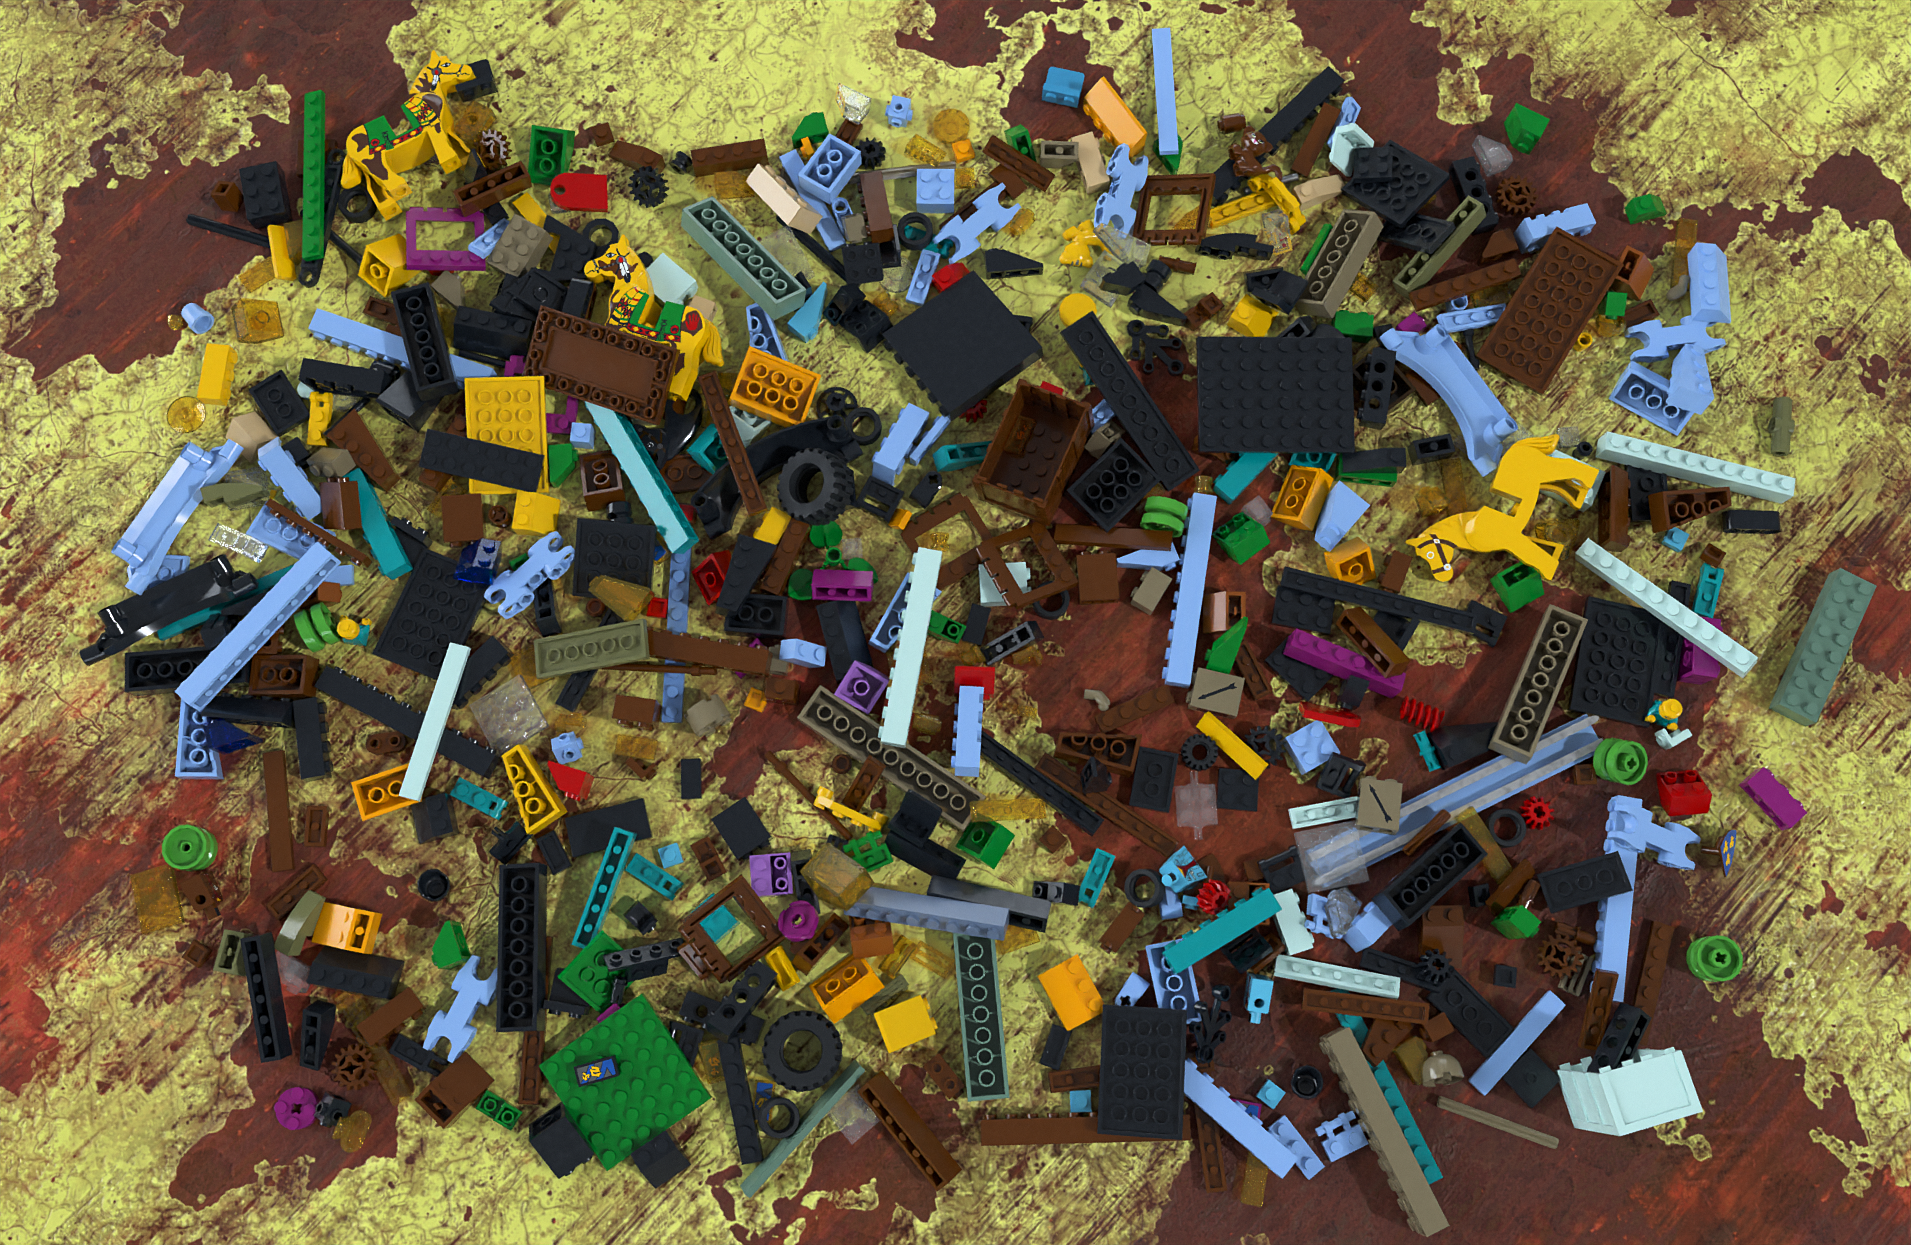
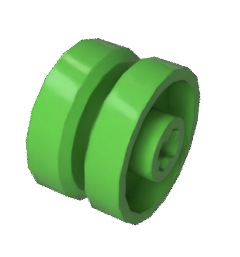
M1160 496L1148 497L1144 508L1147 513L1143 514L1140 526L1145 530L1173 531V537H1180L1184 529L1182 521L1187 517L1188 507L1182 502Z
M323 602L312 605L310 612L303 609L294 614V621L299 634L312 652L316 653L324 649L325 642L333 645L341 641L342 638L337 632V623Z
M1613 737L1603 740L1596 748L1593 757V767L1601 779L1624 785H1632L1640 781L1646 773L1648 765L1646 751L1640 743Z
M180 825L172 829L165 836L162 843V855L165 861L173 868L190 872L201 871L209 867L215 860L218 852V843L215 836L209 830L192 825Z
M1715 935L1698 938L1692 942L1687 950L1686 961L1690 971L1697 978L1703 981L1721 982L1731 980L1739 974L1743 964V956L1740 948L1733 940L1725 936Z

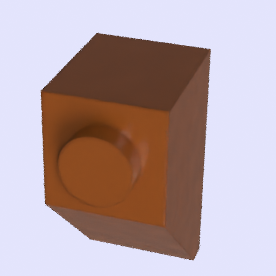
M322 582L302 603L300 609H310L312 605L323 602L327 607L340 603L342 598L340 583Z

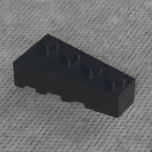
M303 358L298 378L299 381L314 392L322 394L329 392L333 395L377 399L392 383V377L383 369L375 368L373 370Z

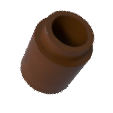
M1234 113L1220 116V120L1217 121L1219 132L1222 131L1223 135L1242 131V129L1246 128L1244 114Z

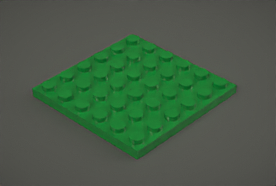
M644 993L539 1065L606 1171L712 1098ZM616 1055L620 1076L578 1087L574 1066Z

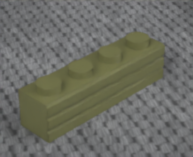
M901 974L860 1006L867 1016L869 1014L872 1016L877 1012V1008L886 1006L889 999L894 1000L898 997L897 993L906 991L909 984Z

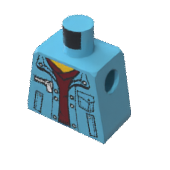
M1185 846L1170 856L1159 869L1163 876L1162 883L1165 886H1170L1175 893L1192 889L1207 878Z
M1247 973L1244 1007L1249 1011L1248 1022L1260 1024L1261 1013L1268 1014L1274 981L1266 975Z

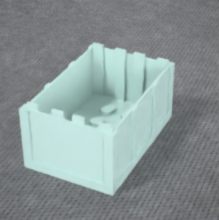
M1674 1047L1662 1050L1637 1049L1632 1059L1621 1062L1623 1067L1611 1070L1610 1066L1599 1068L1600 1073L1587 1072V1068L1592 1061L1591 1056L1580 1059V1064L1570 1066V1063L1559 1065L1560 1069L1555 1070L1556 1075L1560 1079L1559 1084L1574 1128L1622 1136L1703 1112L1682 1051H1675Z

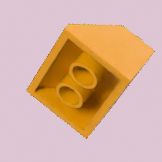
M1291 465L1270 517L1297 529L1313 531L1334 478L1322 468Z
M409 763L351 782L362 821L419 803V801L398 796Z
M853 954L809 985L822 1009L834 1024L885 987L865 958L854 960Z
M1078 954L1037 976L1066 1031L1103 1013L1104 1002Z

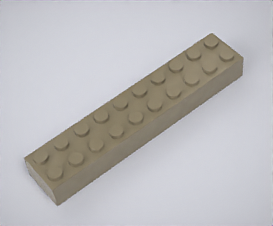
M819 685L797 717L799 722L861 764H864L867 757L871 755L886 765L880 777L904 793L911 789L938 805L943 810L940 817L962 832L965 831L986 800L985 795L906 743L905 748L881 744V738H878L881 725L821 685Z
M1339 1027L1319 1037L1321 1041L1319 1046L1324 1055H1328L1330 1059L1329 1066L1334 1074L1337 1073L1340 1079L1338 1084L1342 1092L1347 1093L1350 1099L1348 1104L1353 1113H1357L1360 1119L1358 1124L1363 1132L1366 1131L1369 1140H1367L1373 1152L1376 1151L1379 1157L1377 1162L1383 1172L1386 1171L1389 1177L1387 1182L1391 1190L1396 1191L1399 1197L1397 1202L1401 1210L1406 1211L1409 1217L1407 1222L1411 1230L1428 1237L1450 1226L1350 1027Z

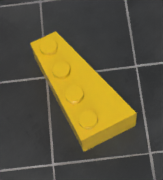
M518 744L502 755L527 834L538 833L568 812L526 745Z

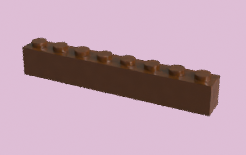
M647 627L649 655L651 658L697 664L705 667H716L717 669L764 677L769 676L773 654L768 650V647L756 645V648H752L747 643L737 642V645L729 644L730 641L718 639L716 642L710 641L711 638L706 636L692 638V635L680 632L679 635H674L669 630L661 629L660 632L653 631V628Z

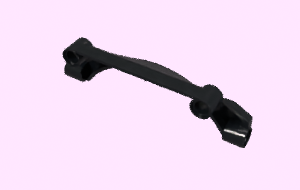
M221 554L202 565L145 590L142 595L136 594L97 612L105 625L104 630L106 632L100 635L95 644L80 650L81 659L87 666L93 665L180 619L257 589L259 583L250 572L245 573L241 570L235 572L227 556Z

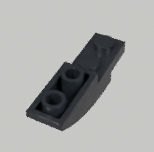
M1225 233L1202 239L1201 244L1196 246L1195 252L1203 256H1216L1222 260L1232 259L1233 254L1236 253L1242 257L1251 256L1265 261L1270 260L1274 246L1256 242L1257 235Z

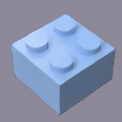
M917 169V212L954 214V169Z
M1318 720L1282 740L1286 742L1284 747L1301 775L1327 762L1332 752L1340 754L1339 749L1322 721Z

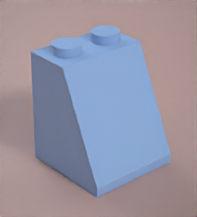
M1339 480L1327 495L1322 506L1314 540L1330 552L1370 505Z

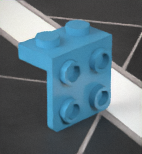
M1050 67L1046 83L1043 86L1042 101L1077 108L1085 75L1076 71Z

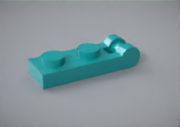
M907 225L904 229V234L908 239L920 240L926 235V231ZM943 239L939 243L934 244L931 240V243L924 249L941 254L942 259H948L949 249L953 247L954 242L950 239ZM938 244L943 246L942 249L937 248Z
M1707 563L1702 564L1691 610L1698 616L1713 618L1723 579V568H1713Z
M459 777L450 793L451 796L497 820H500L503 808H506L509 802ZM493 802L497 803L494 810L489 809Z
M1096 848L1080 886L1079 903L1082 901L1088 904V907L1094 908L1115 859L1114 855ZM1086 888L1094 891L1092 896L1084 894Z
M638 853L635 854L625 869L672 901L676 897L675 893L677 890L681 889L684 885L683 882ZM667 881L672 883L668 890L664 888Z

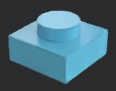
M1674 527L1667 530L1661 544L1679 553L1682 551L1690 534Z
M678 843L658 849L664 869L684 862Z
M1181 895L1180 901L1181 904H1185V908L1197 910L1198 899L1196 897Z
M1267 1079L1256 1094V1097L1271 1109H1274L1286 1092Z
M1091 1090L1069 1091L1070 1112H1092Z

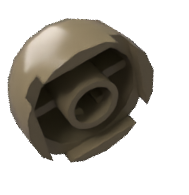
M1442 1051L1430 1053L1431 1057L1426 1058L1421 1064V1079L1425 1087H1436L1435 1083H1443V1086L1450 1085L1464 1078L1459 1061L1449 1054H1443Z

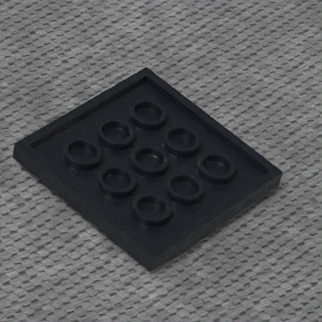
M1389 140L1383 147H1393L1392 182L1354 183L1352 178L1341 190L1342 194L1371 212H1375L1381 218L1401 229L1450 179V174L1394 141Z
M577 518L572 596L650 604L653 589L657 525Z

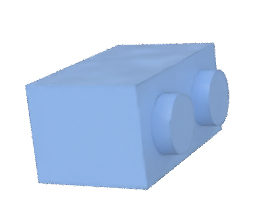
M800 639L781 640L779 660L808 668L824 667L827 647Z

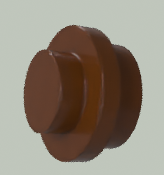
M592 598L586 604V611L592 617H600L606 610V605L602 599Z
M844 754L835 756L832 761V768L838 774H846L852 767L851 759Z

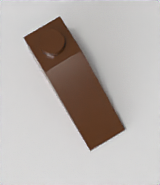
M617 140L608 154L610 158L634 170H639L643 166L645 168L652 166V170L658 168V174H661L666 167L662 155L646 147Z
M834 912L814 936L799 950L791 963L807 976L850 925Z

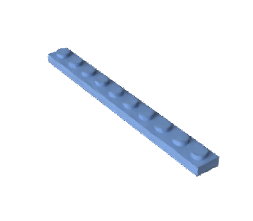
M692 547L684 554L671 552L667 630L672 631L674 635H679L680 632L687 633ZM665 660V665L686 666V663ZM664 673L662 723L683 722L685 674Z

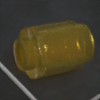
M1021 208L1010 221L1009 230L1018 237L1022 234L1024 235L1035 222L1034 212L1028 208Z
M923 712L920 714L916 713L912 729L935 736L936 732L940 733L942 721L939 720L940 716Z

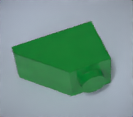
M813 112L803 118L792 135L794 149L802 147L801 139L806 137L809 138L811 145L821 143L826 139L829 132L823 112Z
M1020 124L1005 130L1004 133L1008 145L1037 163L1028 129Z
M1178 134V154L1160 155L1159 138L1154 141L1152 148L1171 175L1177 174L1182 153L1183 141Z
M1652 194L1632 198L1624 208L1630 225L1667 214L1661 198Z
M1607 291L1598 305L1599 314L1606 315L1605 319L1617 320L1618 316H1624L1628 293Z
M572 443L548 445L550 483L554 488H558L575 470L576 461H579L578 449H575Z

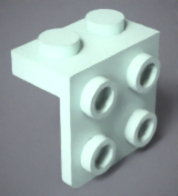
M1356 123L1338 126L1333 136L1332 149L1329 155L1330 162L1346 177H1349L1353 172L1355 148H1373L1374 140Z

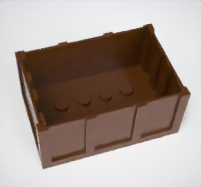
M1019 378L1016 384L1017 389L1008 408L1004 410L1001 424L992 443H989L985 459L972 482L979 500L1050 526L1084 450V446L1095 425L1092 405L1031 385L1026 380ZM1021 421L1034 424L1022 452L1010 451L1009 447Z

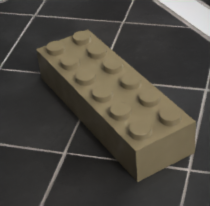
M1343 209L1305 277L1309 284L1295 304L1301 314L1333 319L1384 227L1375 212Z

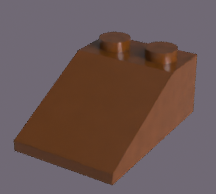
M612 449L579 455L583 496L588 512L606 509L605 507L608 504L626 501L620 462L612 454Z
M253 655L248 695L296 699L316 697L317 688L314 686L318 680L320 660L310 655Z
M1463 905L1431 906L1416 919L1419 957L1422 954L1425 955L1427 950L1433 952L1434 949H1439L1440 954L1444 951L1447 953L1446 959L1452 958L1449 965L1454 966V968H1462L1464 937Z

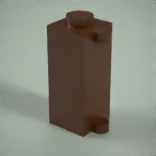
M1128 902L1098 940L1101 943L1099 947L1107 954L1111 952L1115 954L1145 914L1137 906Z

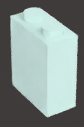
M664 253L646 269L652 281L654 299L663 307L666 301L684 305V302L689 297H693L697 292L698 285L696 280Z
M1026 562L1005 563L1022 593L1031 591V587H1027V580L1030 579V568H1026ZM979 564L981 606H1007L1002 598L1004 593L1000 594L992 581L995 577L990 578L983 564Z

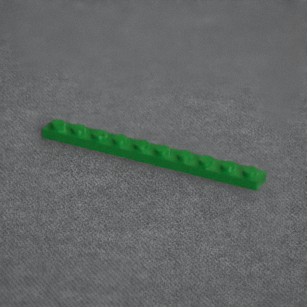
M322 90L305 93L302 259L306 262L324 258L325 93Z

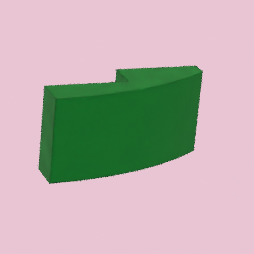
M489 1089L486 1090L475 1108L509 1130L513 1129L523 1113L519 1108Z

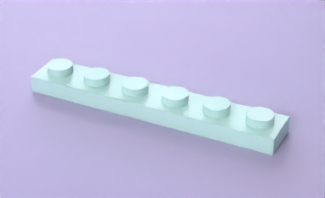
M1280 954L1275 960L1274 976L1384 998L1396 1000L1399 998L1400 978Z

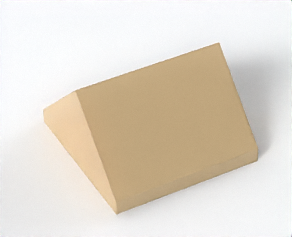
M255 411L232 418L226 434L227 439L234 441L244 448L241 454L251 464L258 459V449L278 437L273 429Z

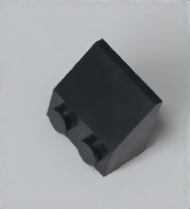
M441 793L424 798L422 802L411 805L419 845L459 834L451 795Z
M670 1128L630 1154L640 1172L655 1189L691 1165Z

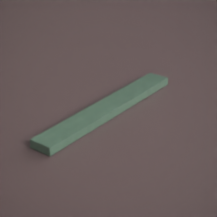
M853 1060L803 1115L794 1133L783 1138L744 1180L740 1187L747 1197L750 1198L865 1072V1069L858 1061Z

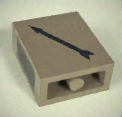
M1198 667L1195 672H1192L1190 683L1193 684L1192 690L1188 691L1186 696V703H1189L1188 709L1204 713L1209 711L1213 715L1235 719L1238 714L1245 678Z
M1373 776L1361 778L1358 784L1354 829L1396 835L1399 831L1403 783H1397V780L1394 779L1377 780Z

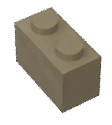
M322 447L306 460L310 466V471L317 477L342 478L356 466L347 449Z
M1153 567L1149 572H1144L1140 579L1142 581L1139 588L1135 587L1130 595L1133 598L1130 604L1148 615L1152 614L1172 581V578Z

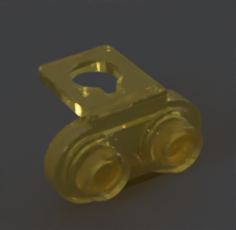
M359 1110L352 1113L350 1117L340 1118L332 1139L341 1138V1147L346 1152L358 1151L364 1142L371 1124L370 1114L364 1110Z

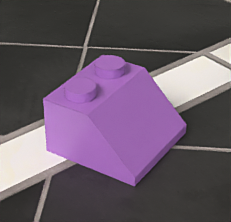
M855 660L834 695L864 713L869 714L887 686L889 678L875 668Z

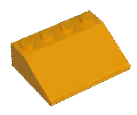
M749 346L727 403L730 406L788 428L805 422L821 375Z

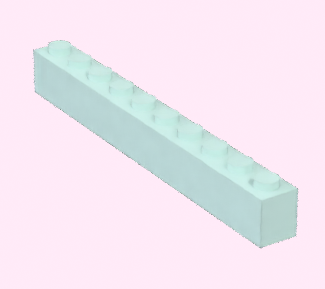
M1608 431L1597 442L1596 458L1624 465H1632V467L1652 470V472L1660 474L1665 473L1668 476L1712 487H1730L1732 492L1780 504L1794 496L1796 478Z
M1589 538L1575 552V559L1741 678H1744L1757 663L1758 657Z
M918 547V553L913 554L912 564L915 565L914 572L910 571L908 583H911V589L906 591L904 602L908 604L907 609L902 611L901 621L904 624L903 629H899L897 636L900 645L899 648H895L893 660H896V666L891 668L889 679L893 680L892 686L888 687L886 692V699H889L888 707L884 706L882 718L885 719L884 726H880L878 738H881V744L901 748L906 747L941 565L942 551Z

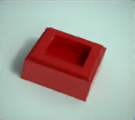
M651 597L646 616L667 619L668 599Z

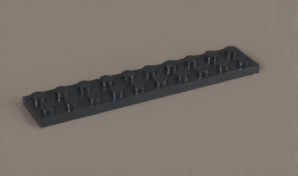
M1089 312L1060 332L1061 336L1150 468L1161 478L1160 482L1165 490L1169 492L1200 471L1094 312Z

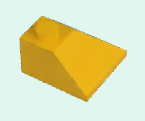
M1246 294L1230 316L1227 326L1247 337H1264L1279 312Z

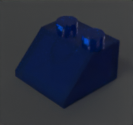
M481 538L463 548L453 579L493 585L502 558L501 541Z
M222 719L212 720L210 724L203 726L208 749L224 755L263 743L262 738Z

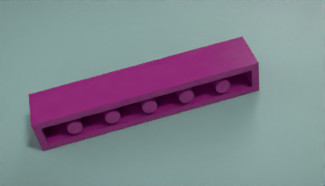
M1297 628L1288 637L1283 653L1343 679L1352 675L1368 680L1370 683L1367 689L1391 699L1402 691L1406 673L1403 672L1402 675L1385 678L1365 656Z

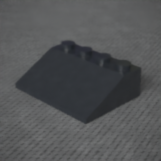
M1120 438L1067 489L1064 496L1080 512L1104 531L1108 532L1161 478Z

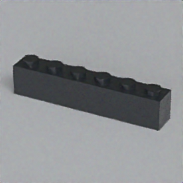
M932 875L927 890V896L1009 908L1008 925L1043 933L1046 931L1052 901Z
M267 932L240 939L261 1063L281 1060L292 1055L272 932Z

